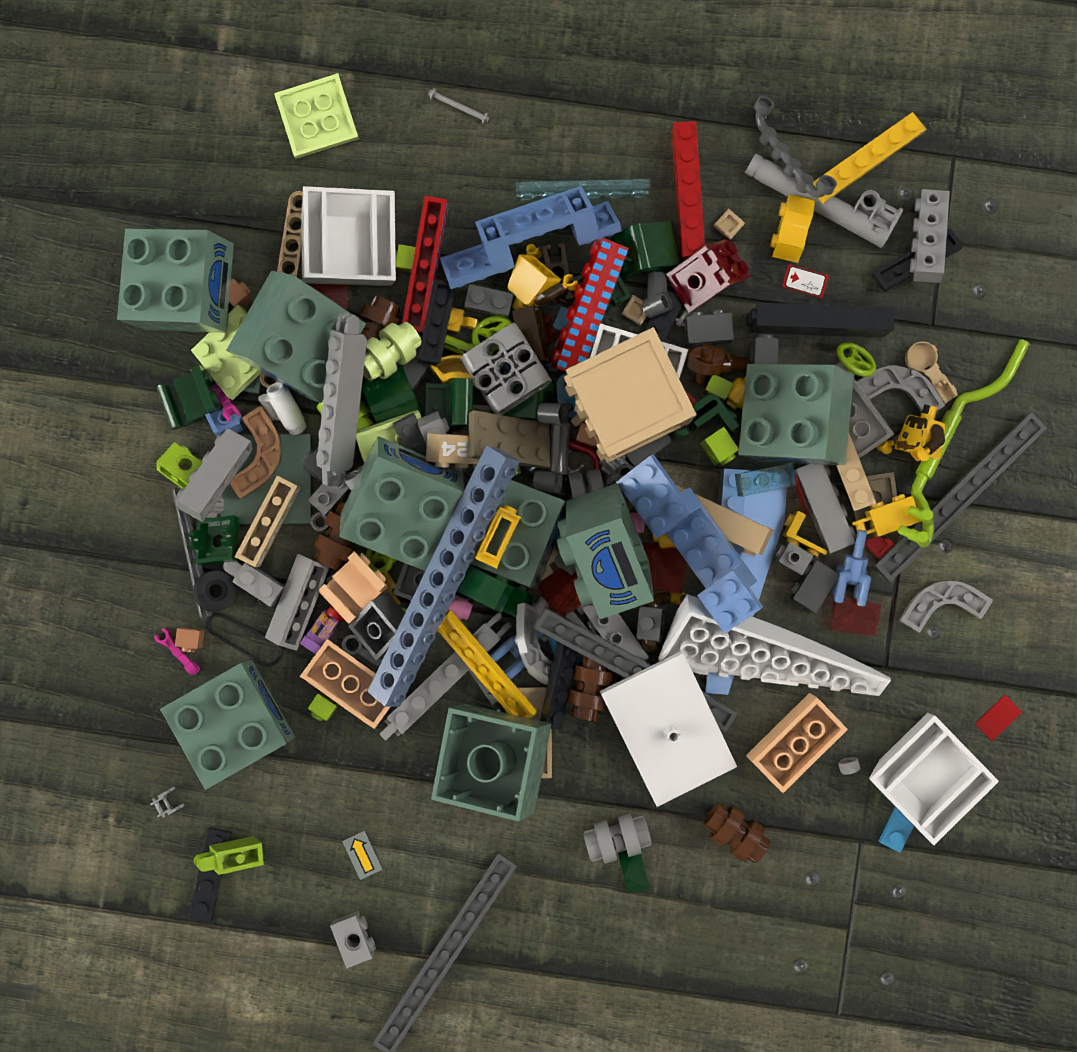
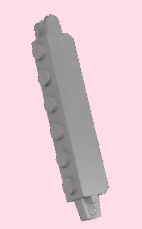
M347 312L339 313L336 330H331L328 341V361L326 363V380L323 388L324 399L321 409L319 446L316 455V466L322 468V484L326 486H338L342 471H348L353 466L367 339L363 334L359 333V317L355 315L350 316Z
M498 612L488 623L485 622L473 634L486 652L512 626L510 622L505 623L498 633L491 628L494 623L501 619L503 615L501 612ZM456 652L409 695L400 707H397L384 722L388 726L379 734L385 741L393 733L397 736L403 734L470 669Z

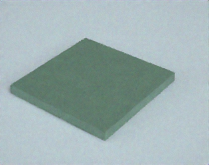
M279 434L281 458L274 475L263 486L243 499H239L231 484H229L222 494L225 508L222 511L221 517L235 515L239 517V524H252L276 476H280L301 487L283 524H311L312 504L308 500L312 496V476L303 469L305 462L303 458L312 449L311 434ZM241 435L251 441L253 450L237 473L247 468L254 461L257 454V444L253 435Z

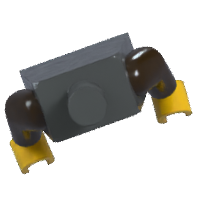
M673 590L670 593H653L654 601L640 606L637 639L642 643L643 650L646 653L656 656L660 655L666 636L669 603L681 605L680 596L685 595L684 592Z

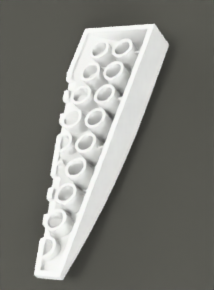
M688 594L676 611L658 657L659 661H662L683 651L692 672L698 674L718 673L719 677L727 678L728 675L740 676L744 680L760 678L762 682L798 686L801 683L808 684L810 688H818L819 686L830 687L834 691L850 689L851 693L880 696L891 681L890 677L844 654L752 616L724 633L702 601Z

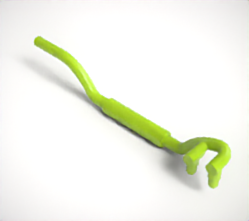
M1019 340L1005 370L996 381L984 388L959 395L951 409L946 411L941 421L946 427L944 433L945 443L942 445L940 459L929 458L927 461H921L915 472L917 477L910 491L917 507L910 506L908 513L922 521V532L905 526H900L898 529L900 535L916 542L919 547H928L934 533L933 512L922 494V490L927 480H931L962 419L960 414L967 403L988 398L1005 388L1015 375L1030 345L1029 342Z

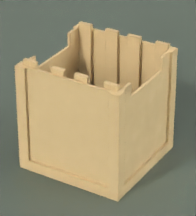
M654 327L566 369L567 375L564 376L567 386H565L569 397L574 396L576 399L575 402L578 406L576 411L580 420L585 418L587 424L585 430L589 438L594 437L597 442L598 450H596L600 461L605 459L606 463L620 458L690 424L696 416L694 408Z

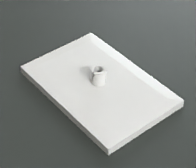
M683 651L600 691L657 807L737 767Z

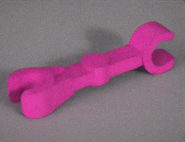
M214 384L213 390H216L220 403L223 405V416L228 422H231V415L236 413L239 417L241 414L231 404V401L218 384Z
M162 628L161 630L166 634V638L162 640L158 635H155V640L169 648L190 675L197 674L200 671V667L190 660L181 651V648L175 646L171 632L168 629Z

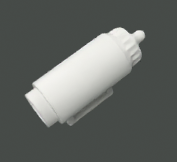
M280 382L272 384L268 387L267 394H262L258 397L269 418L272 421L280 420L284 428L292 435L304 434L303 431L306 429L305 418L288 387Z

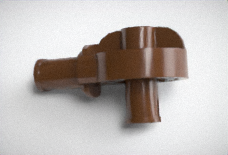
M703 344L688 351L685 364L690 370L696 372L693 381L699 385H706L709 375L726 374L730 370L747 371V364H750V359L748 357H732L728 352H723L720 348Z

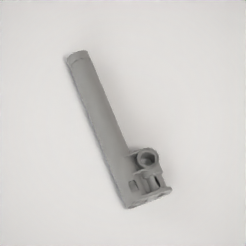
M756 153L745 171V174L755 177L759 182L787 197L791 194L815 200L814 212L880 248L887 241L903 211L901 207L897 210L886 204V200L880 198L879 194L873 190L865 191L856 201L854 207L835 196L822 204L818 198L812 197L808 192L800 193L796 189V184L799 181L796 177L786 176L783 172L784 168L767 159H763L762 156ZM863 199H870L873 206L867 207Z

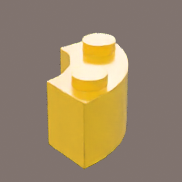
M789 194L786 203H781L778 215L782 217L778 232L773 234L770 247L774 248L772 257L796 263L799 262L813 217L815 200Z
M462 355L443 357L440 367L430 365L431 371L441 384H449L454 378L472 379L461 361ZM487 377L482 381V387L492 380L491 377ZM473 380V390L476 392L479 389Z

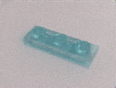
M793 463L735 474L738 497L796 485Z

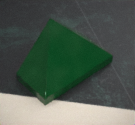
M627 851L619 852L618 856L627 893L650 889L641 854L628 857Z

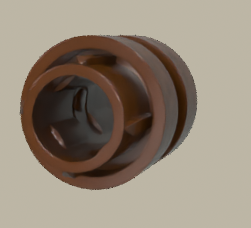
M374 296L370 304L364 303L358 315L366 323L361 334L367 340L371 337L380 340L379 332L390 323L400 325L401 321L397 319L400 307L381 296Z
M344 502L339 503L335 512L329 510L324 523L330 527L326 534L319 533L314 542V546L318 548L314 556L315 560L335 570L341 569L344 561L348 562V557L356 551L355 548L350 546L352 544L351 541L339 537L340 516L346 504Z
M584 655L582 665L575 664L572 678L578 680L576 689H569L567 703L573 705L572 717L597 722L599 710L607 711V705L600 691L605 686L612 685L614 672L608 671L607 667Z
M717 803L708 813L703 823L706 829L710 831L709 838L721 847L726 843L730 844L729 852L740 861L749 859L753 863L759 862L771 844L768 837L764 835L765 828L753 819L747 823L743 821L745 813L736 806L730 805L727 808L723 804Z

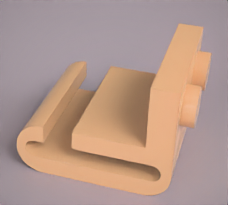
M353 552L348 557L349 561L332 576L333 579L327 585L324 584L318 591L348 624L352 623L371 600L383 595L389 589V586L385 583L387 578L378 569L374 571L369 566L372 562L363 553L359 555L356 552Z

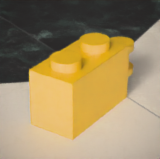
M901 494L891 498L892 503L884 505L883 501L870 505L871 510L865 512L866 518L854 521L852 525H855L857 532L858 530H865L867 534L872 533L873 537H879L898 530L900 526L908 527L922 522L917 517L908 513L910 506L916 507L913 496L905 498V495ZM868 521L869 526L871 528L869 530H866L864 522Z

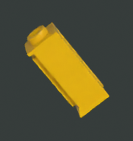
M505 504L503 508L497 507L496 514L486 530L485 537L481 540L475 552V559L497 569L519 519H521L520 516L516 515V509ZM501 518L511 521L494 556L486 552V549Z

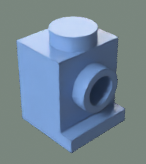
M223 409L213 414L208 413L205 415L216 437L221 433L223 434L227 428L235 433L243 431L240 422L244 420L241 415L239 417L236 413L231 415V422L226 421V418L223 416Z

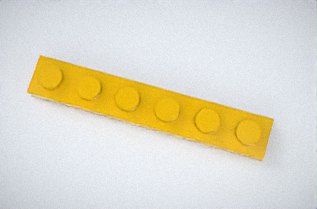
M913 112L825 173L824 175L835 179L837 186L832 194L824 195L818 199L822 204L830 200L923 134L926 130L924 125ZM820 178L813 182L815 187Z
M452 610L447 611L437 631L508 714L525 718L533 717L536 709Z

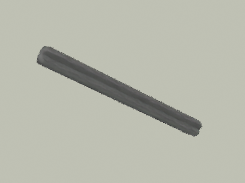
M176 487L172 489L194 588L196 580L204 572L202 565L194 564L195 551H192L188 546V542L194 541L193 538L188 536L189 532L194 531L191 515L180 510L177 505L176 496L182 488ZM197 604L200 618L212 616V612L202 609Z

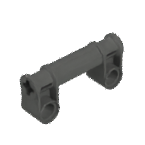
M540 403L538 406L537 416L539 422L551 426V467L548 468V471H536L534 474L533 486L538 491L566 495L567 493L564 489L565 476H568L571 427L569 423V409L572 408V404Z

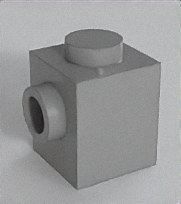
M786 542L785 545L781 544L776 551L775 556H777L775 562L797 575H803L813 555L791 542Z

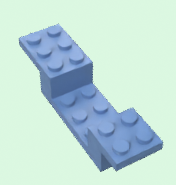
M579 186L476 221L482 244L444 256L440 260L450 289L515 268L509 249L511 244L521 243L523 240L541 236L555 229H562L567 225L570 226L579 245L589 244L594 240L612 236L622 230L620 222L609 202L606 201L592 206L583 187Z
M654 454L650 455L616 482L654 536L658 538L665 533L669 536L706 588L697 596L724 633L763 608L750 589L757 582L754 575L689 487L680 492Z

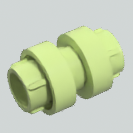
M404 322L398 326L390 323L379 332L380 340L374 337L367 340L363 376L369 381L377 377L386 379L397 371L396 362L405 365L416 357L415 349L421 345V338L411 324Z

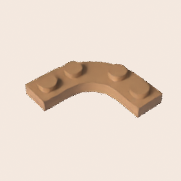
M262 406L257 407L242 417L254 436L257 444V454L254 461L247 468L237 473L230 482L239 499H243L268 482L274 475L281 458L280 436Z

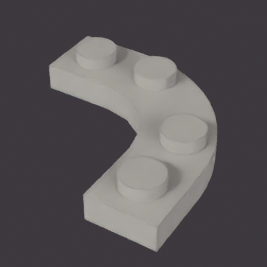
M896 365L886 366L877 369L873 375L856 381L869 399L888 389H898L907 393L920 413H922L924 404L937 407V410L945 406L930 381L914 369Z
M936 582L924 587L912 598L899 621L920 633L931 614L944 604L957 605L975 617L982 619L993 599L962 582Z
M526 603L517 604L515 643L519 648L529 675L548 686L553 661L544 656L541 651L537 630L533 627L538 619V610Z

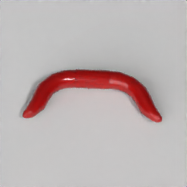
M569 440V448L589 455L593 460L594 469L599 468L601 472L600 459L596 450L586 444Z

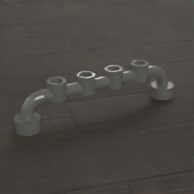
M766 96L758 97L754 109L757 111L756 124L762 133L759 138L760 143L765 146L771 145L774 148L771 157L775 161L785 162L786 166L783 172L786 176L796 177L799 180L796 184V189L800 193L808 192L812 197L816 198L832 194L837 186L835 179L828 175H822L816 187L814 186L813 177L803 172L800 168L801 162L789 154V147L778 140L776 130L768 127L765 122L764 115L771 113L774 102Z

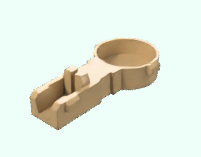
M928 342L913 344L905 353L907 367L925 376L933 385L943 403L946 404L958 394L954 385H951L945 374H942L939 370V366L936 363L938 358L937 348Z

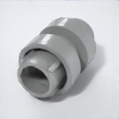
M631 813L618 817L619 824L609 827L607 820L593 823L595 829L587 830L583 833L590 860L594 862L603 859L604 864L617 861L616 853L627 851L628 857L642 854L641 848L652 844L645 817L638 816L632 818Z

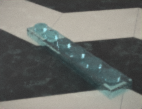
M650 179L516 182V197H520L522 200H531L534 197L543 196L544 199L579 186L583 187L588 198H599L601 195L620 198L627 194H632V197H644L645 194H649Z

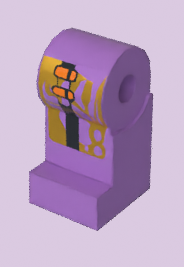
M326 609L300 642L301 645L315 654L324 642L330 639L340 622L326 613L328 610Z

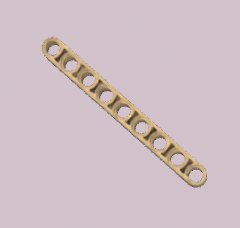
M296 191L290 195L277 272L285 273L287 266L294 265L295 270L290 275H294L301 280L302 232L301 228L293 230L292 225L297 221L301 222L302 208H296L295 205L297 201L302 200L303 192ZM297 243L299 245L295 252L288 251L291 244ZM261 373V383L266 388L270 387L271 385L267 383L268 376Z

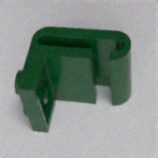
M673 221L635 224L610 237L612 242L628 248L619 273L622 280H628L639 273L661 271L665 267L667 270H672L683 263Z
M401 364L397 365V371L386 379L377 377L372 381L368 379L362 380V389L377 423L416 410L420 412L421 417H424Z
M200 365L191 367L192 373L173 379V383L168 385L162 383L156 387L171 430L180 429L207 419L206 414H213L221 410L220 399L216 390H213V380L208 369Z
M501 371V374L506 375L510 371ZM551 378L552 382L548 386L512 408L503 416L539 421L537 416L538 406L540 403H552V396L556 393V383ZM515 385L513 394H519L523 390V385Z
M454 378L449 384L426 383L424 416L438 411L441 419L446 418L450 430H468L469 412L473 411V379Z
M707 395L693 405L695 413L707 405H710L712 409L689 426L692 431H695L712 418L720 429L724 427L728 434L739 427L737 424L739 420L732 410L728 411L716 395ZM686 428L683 430L677 429L670 433L673 438L678 440L685 438L689 434Z

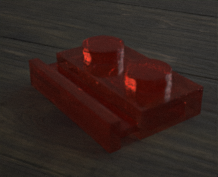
M844 599L843 603L834 601L831 630L877 636L881 604L866 602V606H859L856 604L857 600Z

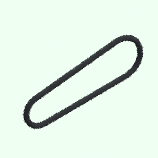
M214 613L207 619L206 626L211 634L261 665L267 667L274 666L282 659L283 647L278 645L280 655L275 662L265 663L214 632L210 628V621L212 618L219 616L264 638L266 634L220 613Z

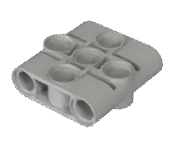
M516 323L506 326L461 357V361L474 380L476 387L482 393L493 413L497 415L505 414L552 382ZM498 346L499 352L494 356H490V349ZM523 353H530V359L527 362L520 361ZM510 365L511 371L506 375H502V367ZM487 377H491V385L482 387V381ZM522 384L523 390L519 394H513L514 386Z

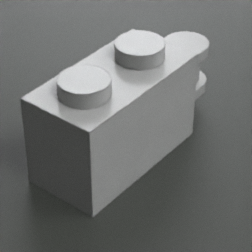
M239 561L223 564L224 570L235 577L232 581L233 583L268 606L276 605L285 585L248 563L242 564Z

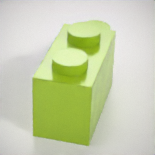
M254 836L209 845L210 852L198 854L194 858V864L200 871L214 870L218 875L264 865L262 843Z

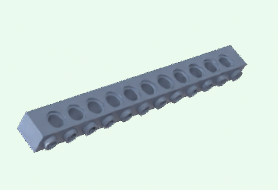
M486 445L367 691L385 707H400L405 700L406 693L411 683L415 680L416 673L425 659L430 644L435 639V634L445 618L448 607L454 600L455 593L464 579L471 561L475 557V552L481 540L485 537L486 530L496 514V509L506 494V489L512 477L516 473L520 461L500 448Z

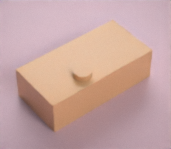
M328 639L300 675L304 680L373 729H376L391 708L385 707L367 692L376 673Z
M809 693L746 756L784 793L848 729L816 696Z

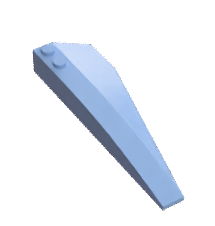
M722 469L720 473L718 504L774 530L762 555L755 554L753 557L742 552V546L735 544L733 547L757 580L750 589L759 600L785 521L788 475L750 470ZM708 672V675H706L705 693L728 695L734 675H728L727 678L719 677L718 673Z

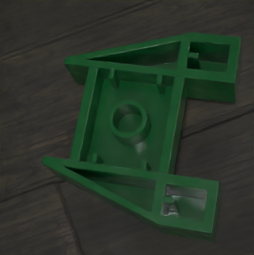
M469 565L465 577L457 589L458 592L496 611H504L514 617L517 614V604L526 603L530 605L534 596L528 593L529 588L519 583L513 586L507 583L509 579L497 573L493 576L472 565Z

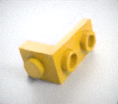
M794 511L793 514L789 513L784 522L786 528L782 536L787 538L786 542L806 547V552L815 557L826 555L827 550L796 535L806 514L800 511Z

